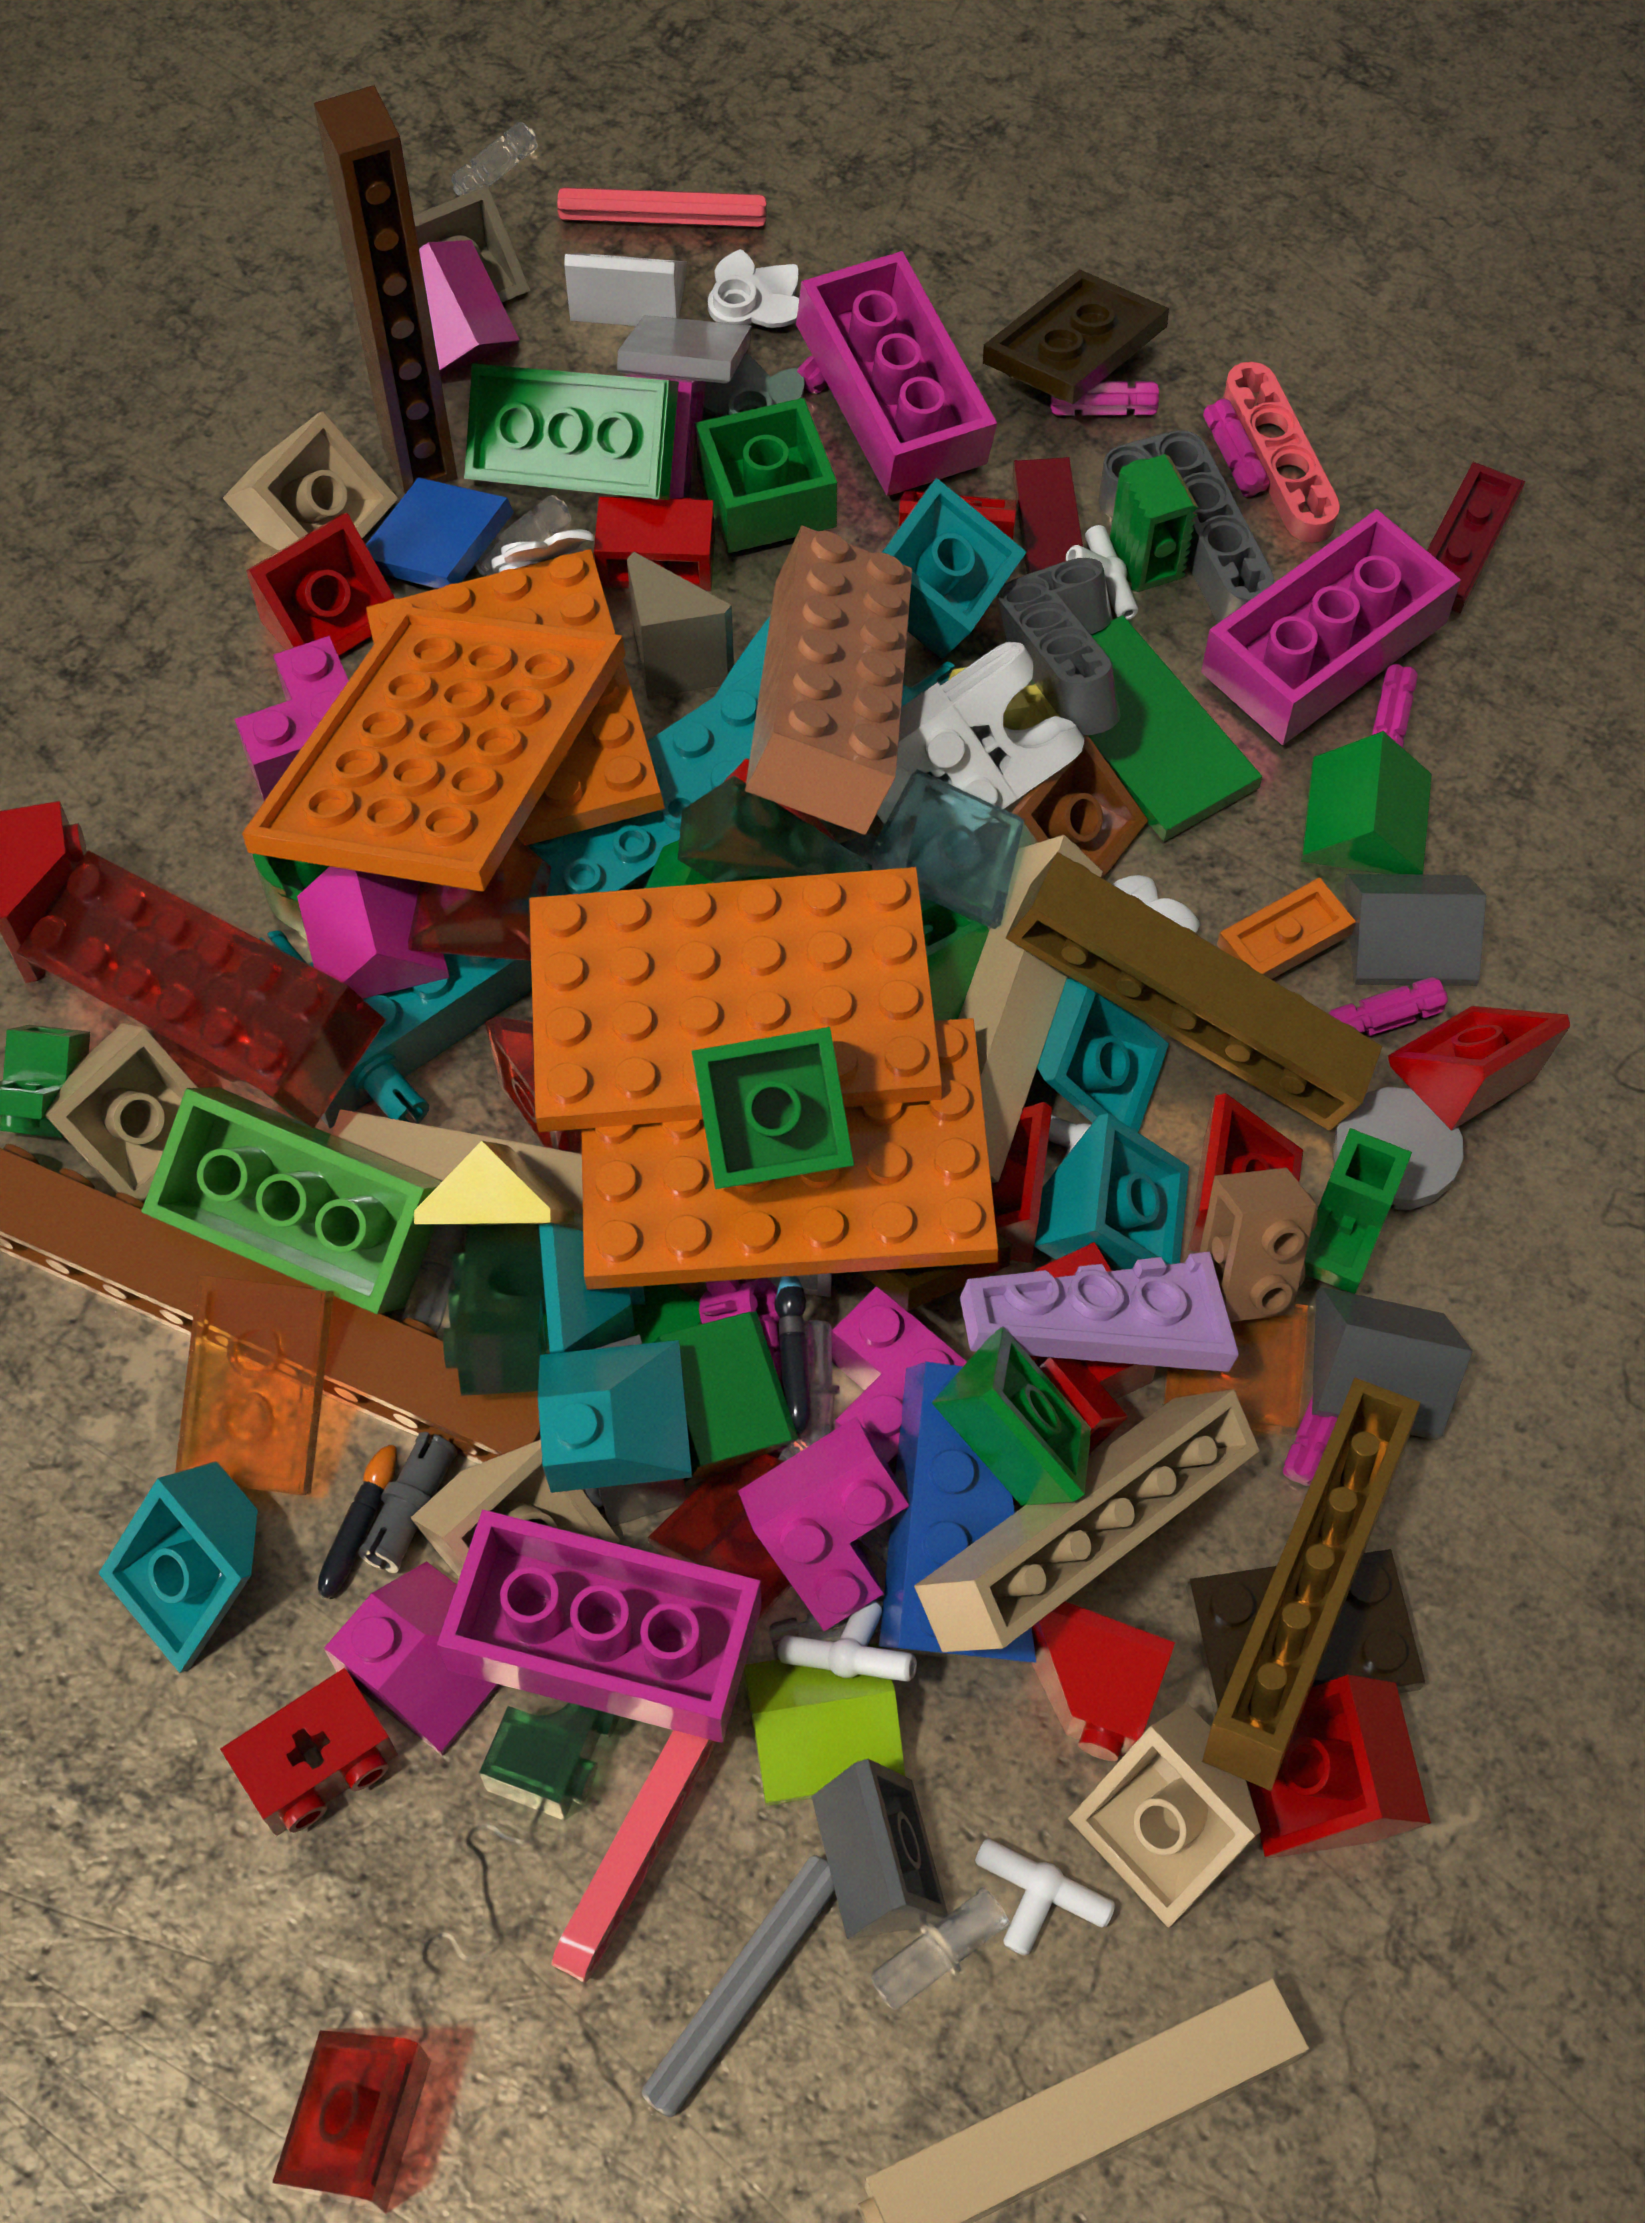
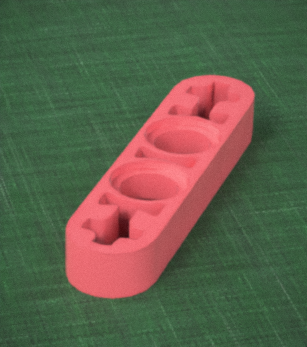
M1242 362L1235 365L1229 371L1223 398L1230 400L1270 479L1267 490L1286 529L1293 537L1303 542L1316 543L1328 539L1334 532L1340 509L1339 500L1275 374L1270 368L1257 362ZM1259 392L1257 406L1254 407L1255 397L1253 393ZM1270 423L1279 426L1285 434L1280 437L1270 438L1260 434L1256 427ZM1282 465H1295L1301 468L1306 475L1300 479H1288L1280 475L1277 468ZM1306 496H1308L1306 504L1310 512H1303Z
M673 1730L565 1928L554 1952L552 1966L584 1983L591 1978L705 1768L717 1741Z

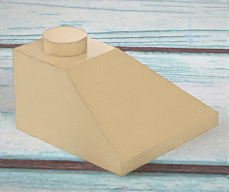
M322 411L261 457L229 490L223 499L262 542L280 551L346 512L349 514L361 538H363L398 500V497Z
M122 1023L75 1065L46 1111L45 1116L116 1193L122 1192L143 1202L149 1192L186 1088L198 1087L145 1028Z
M541 1440L461 1471L411 1517L412 1521L447 1565L459 1577L482 1509L616 1544L620 1541L583 1490L550 1492L542 1464Z
M1185 1703L1151 1725L1068 1818L1168 1928L1177 1922L1261 1832L1246 1780L1202 1762L1211 1727L1188 1703Z

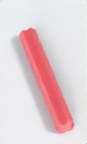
M563 187L558 192L557 211L559 218L565 221L761 228L766 222L767 202L762 194Z

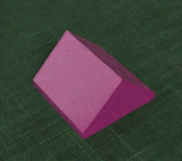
M472 240L428 242L419 249L440 376L519 343L520 339Z
M329 866L297 896L324 1008L449 978L425 882Z

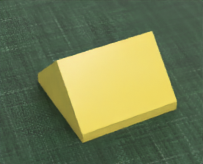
M481 1141L414 1210V1224L574 1223V1210L508 1145Z

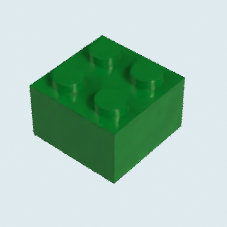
M804 398L695 423L697 469L708 499L713 500L714 515L728 553L794 538L797 536L801 525L818 532L837 527L838 482Z
M830 1027L691 1051L715 1189L854 1166Z

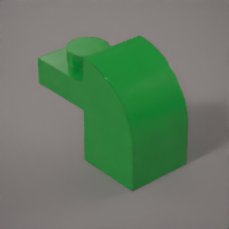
M25 1025L7 1029L3 1080L0 1081V1131L57 1138L64 1137L45 1116V1113L75 1065L89 1054V1031L37 1025Z
M1349 1129L1317 1209V1224L1314 1231L1310 1233L1304 1260L1305 1275L1352 1294L1356 1293L1412 1154L1411 1151L1355 1129Z

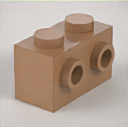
M1288 1168L1214 1176L1200 1253L1210 1251L1230 1322L1293 1314L1298 1287L1302 1285L1305 1278L1304 1260L1310 1233L1314 1231L1317 1224V1205L1312 1196L1304 1190Z

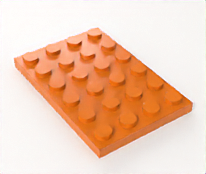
M591 549L564 554L542 562L503 570L496 574L461 583L449 584L442 588L366 607L374 644L401 606L615 634ZM623 660L509 850L665 809Z
M401 606L242 832L248 853L484 892L624 659L623 636Z
M916 867L529 898L535 1116L538 1132L703 1119L692 1050L826 1027L831 1029L844 1108L942 1100L940 1065Z
M974 1018L934 1021L942 1083V1100L844 1108L854 1166L715 1189L703 1119L581 1129L584 1279L587 1290L997 1262L998 1243Z

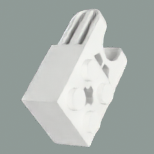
M1006 642L999 645L941 686L937 682L901 707L896 778L877 815L916 869L1061 770L1082 752L1084 737L1078 727L1068 719L1054 716L1024 730H1011L1003 727V715L1008 703L1033 678V659L1021 643ZM932 772L933 775L929 779L920 780L925 773Z

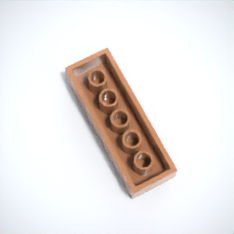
M801 525L775 582L745 787L746 792L866 835L896 778L912 568L903 565L898 559L889 554L881 552L872 553L848 544L842 537L833 532H818Z

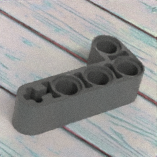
M1183 430L1171 431L1119 445L1111 449L1106 454L1103 463L1098 499L1102 511L1111 518H1113L1119 472L1123 466L1138 459H1150L1163 454L1170 456L1198 506L1195 510L1197 516L1193 518L1195 524L1192 526L1194 531L1191 533L1193 538L1189 541L1191 546L1188 548L1190 553L1187 555V564L1217 623L1274 583L1272 570L1210 451L1199 436Z
M1076 558L1005 583L997 596L1006 641L1021 643L1025 646L1033 659L1032 681L1058 716L1072 721L1082 735L1103 733L1113 728L1121 717L1113 668L1109 657L1090 635L1104 629L1110 624L1112 619L1102 563L1092 558Z

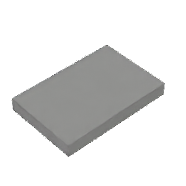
M644 315L618 350L617 371L626 374L728 383L750 346L751 326Z

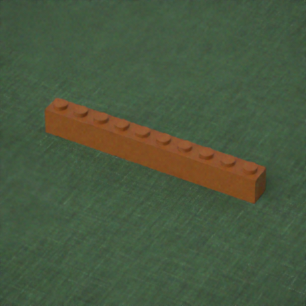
M6 1144L3 1149L0 1148L1 1252L415 1436H418L420 1432H428L431 1435L429 1442H432L434 1435H438L453 1444L458 1451V1455L478 1464L541 1440L538 1409L539 1373L527 1369L521 1370L519 1374L497 1365L496 1359L491 1354L475 1345L464 1343L458 1348L439 1340L436 1332L420 1321L412 1318H403L400 1323L382 1314L370 1312L141 1212L144 1203L133 1196L118 1192L115 1197L95 1190V1186L83 1175L67 1168H61L59 1173L40 1166L39 1161L33 1155L16 1145Z

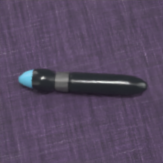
M785 1276L781 1277L775 1298V1310L780 1317L779 1344L782 1388L796 1433L801 1434L808 1427L811 1412L806 1332L802 1317L806 1309V1297L798 1277Z

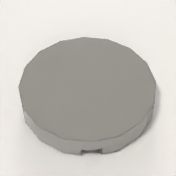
M1385 1087L1366 1093L1363 1103L1338 1124L1335 1132V1142L1333 1145V1160L1335 1163L1350 1128L1412 1152L1392 1205H1394L1393 1209L1412 1210L1432 1204L1450 1189L1463 1161V1136L1459 1128L1457 1127L1451 1131L1412 1089Z

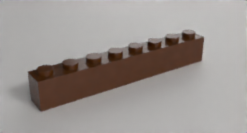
M375 85L315 102L314 108L382 445L404 494H406L417 478L447 483L458 479L401 139Z

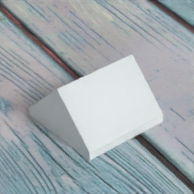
M585 253L565 254L564 266L570 321L637 326L644 315L679 319L687 272V261Z

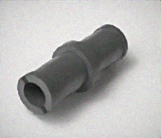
M420 1432L415 1440L416 1443L396 1482H389L381 1495L384 1506L365 1543L361 1545L358 1551L359 1556L364 1561L382 1570L385 1561H387L388 1563L385 1568L388 1572L396 1573L399 1571L402 1565L401 1561L418 1529L411 1517L435 1495L451 1462L458 1453L453 1444L438 1435H434L431 1444H429L431 1435L428 1432Z

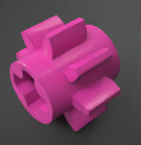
M769 1278L710 1281L705 1283L708 1291L703 1294L699 1305L702 1324L750 1311L757 1312L759 1320H773L775 1324L778 1323L780 1317L775 1310V1298L778 1290Z

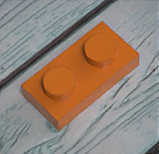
M1319 877L1221 931L1217 946L1234 958L1246 962L1266 977L1273 979L1352 935L1356 921Z

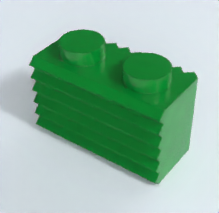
M1166 454L1150 459L1135 460L1123 466L1119 472L1110 540L1117 557L1126 564L1127 581L1132 583L1131 590L1136 592L1180 580L1186 575L1184 569L1187 568L1185 563L1188 561L1187 555L1190 553L1188 550L1191 546L1189 541L1193 538L1191 535L1194 531L1192 526L1195 524L1193 518L1197 516L1195 510L1198 506L1172 459Z

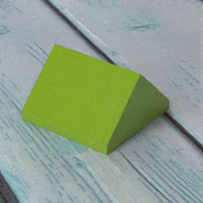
M879 1643L868 1644L867 1646L883 1649L879 1647ZM780 1659L745 1665L744 1674L766 1806L812 1799V1795L854 1763L865 1759L875 1761L905 1776L896 1694L892 1679L859 1674L853 1678H842L835 1675L831 1670L784 1664Z

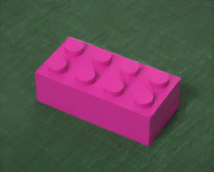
M903 251L801 282L796 326L886 496L933 482L936 478L942 479L988 463L997 421Z
M1376 509L1209 630L1201 673L1283 746L1444 626L1448 621L1461 579Z
M482 1509L437 1647L447 1671L723 1743L761 1610L760 1580Z

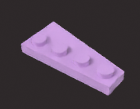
M1210 1251L1189 1254L1185 1263L1166 1265L1162 1257L1137 1260L1133 1269L1108 1272L1103 1264L1079 1266L1075 1275L1054 1278L1048 1271L1044 1270L968 1279L960 1296L970 1351H977L995 1331L1004 1326L1029 1356L1229 1372L1239 1355Z

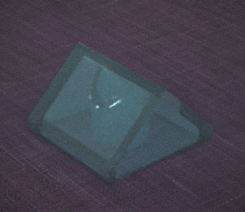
M917 769L910 776L877 837L871 852L880 870L916 867L919 895L992 929H996L1001 925L1024 819Z

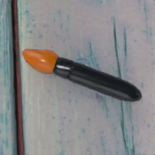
M394 1445L381 1448L366 1467L363 1484L353 1499L354 1502L351 1503L323 1563L318 1579V1593L322 1598L333 1596L342 1587L373 1523L376 1511L379 1509L382 1501L381 1495L386 1485L394 1480L397 1462V1448Z

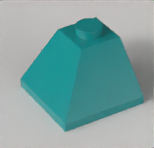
M936 478L881 553L889 554L898 559L903 565L912 568L907 632L939 658L943 659L971 633L1024 557L1026 551Z
M1067 978L1037 1069L1052 1088L1092 1123L1099 1115L1109 1113L1139 1132L1169 1043L1144 1020L1075 979Z
M1111 1114L1099 1115L1042 1187L1034 1247L1057 1260L1095 1242L1112 1271L1133 1269L1137 1260L1162 1257L1166 1265L1180 1263L1189 1165Z
M554 1223L539 1224L550 1354L590 1350L626 1339L635 1329L633 1306L645 1304L644 1286L587 1290L584 1279L583 1231Z
M679 1340L540 1355L538 1409L542 1464L551 1493L692 1478Z
M217 1461L157 1478L99 1571V1575L179 1673L190 1670L252 1574L258 1509Z

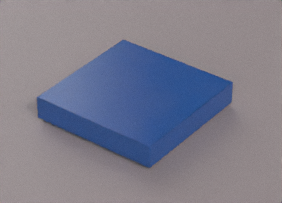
M417 478L368 541L366 547L382 575L434 588H442L446 585L463 581L514 511L507 497Z

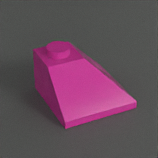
M426 1561L372 1592L324 1649L336 1672L345 1667L362 1693L443 1756L501 1685L446 1670L437 1643L457 1584Z

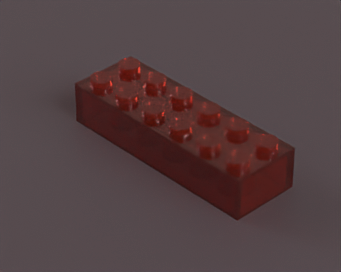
M89 850L16 952L64 989L129 1025L145 1028L158 1042L313 1129L386 1021L382 1015L348 985Z

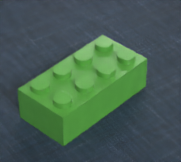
M220 1087L186 1088L141 1212L370 1312L381 1314L406 1306L436 1226L414 1224V1210L442 1181Z

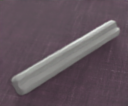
M817 1855L809 1857L643 2086L642 2095L644 2099L661 2114L671 2118L678 2113L835 1894L827 1860Z

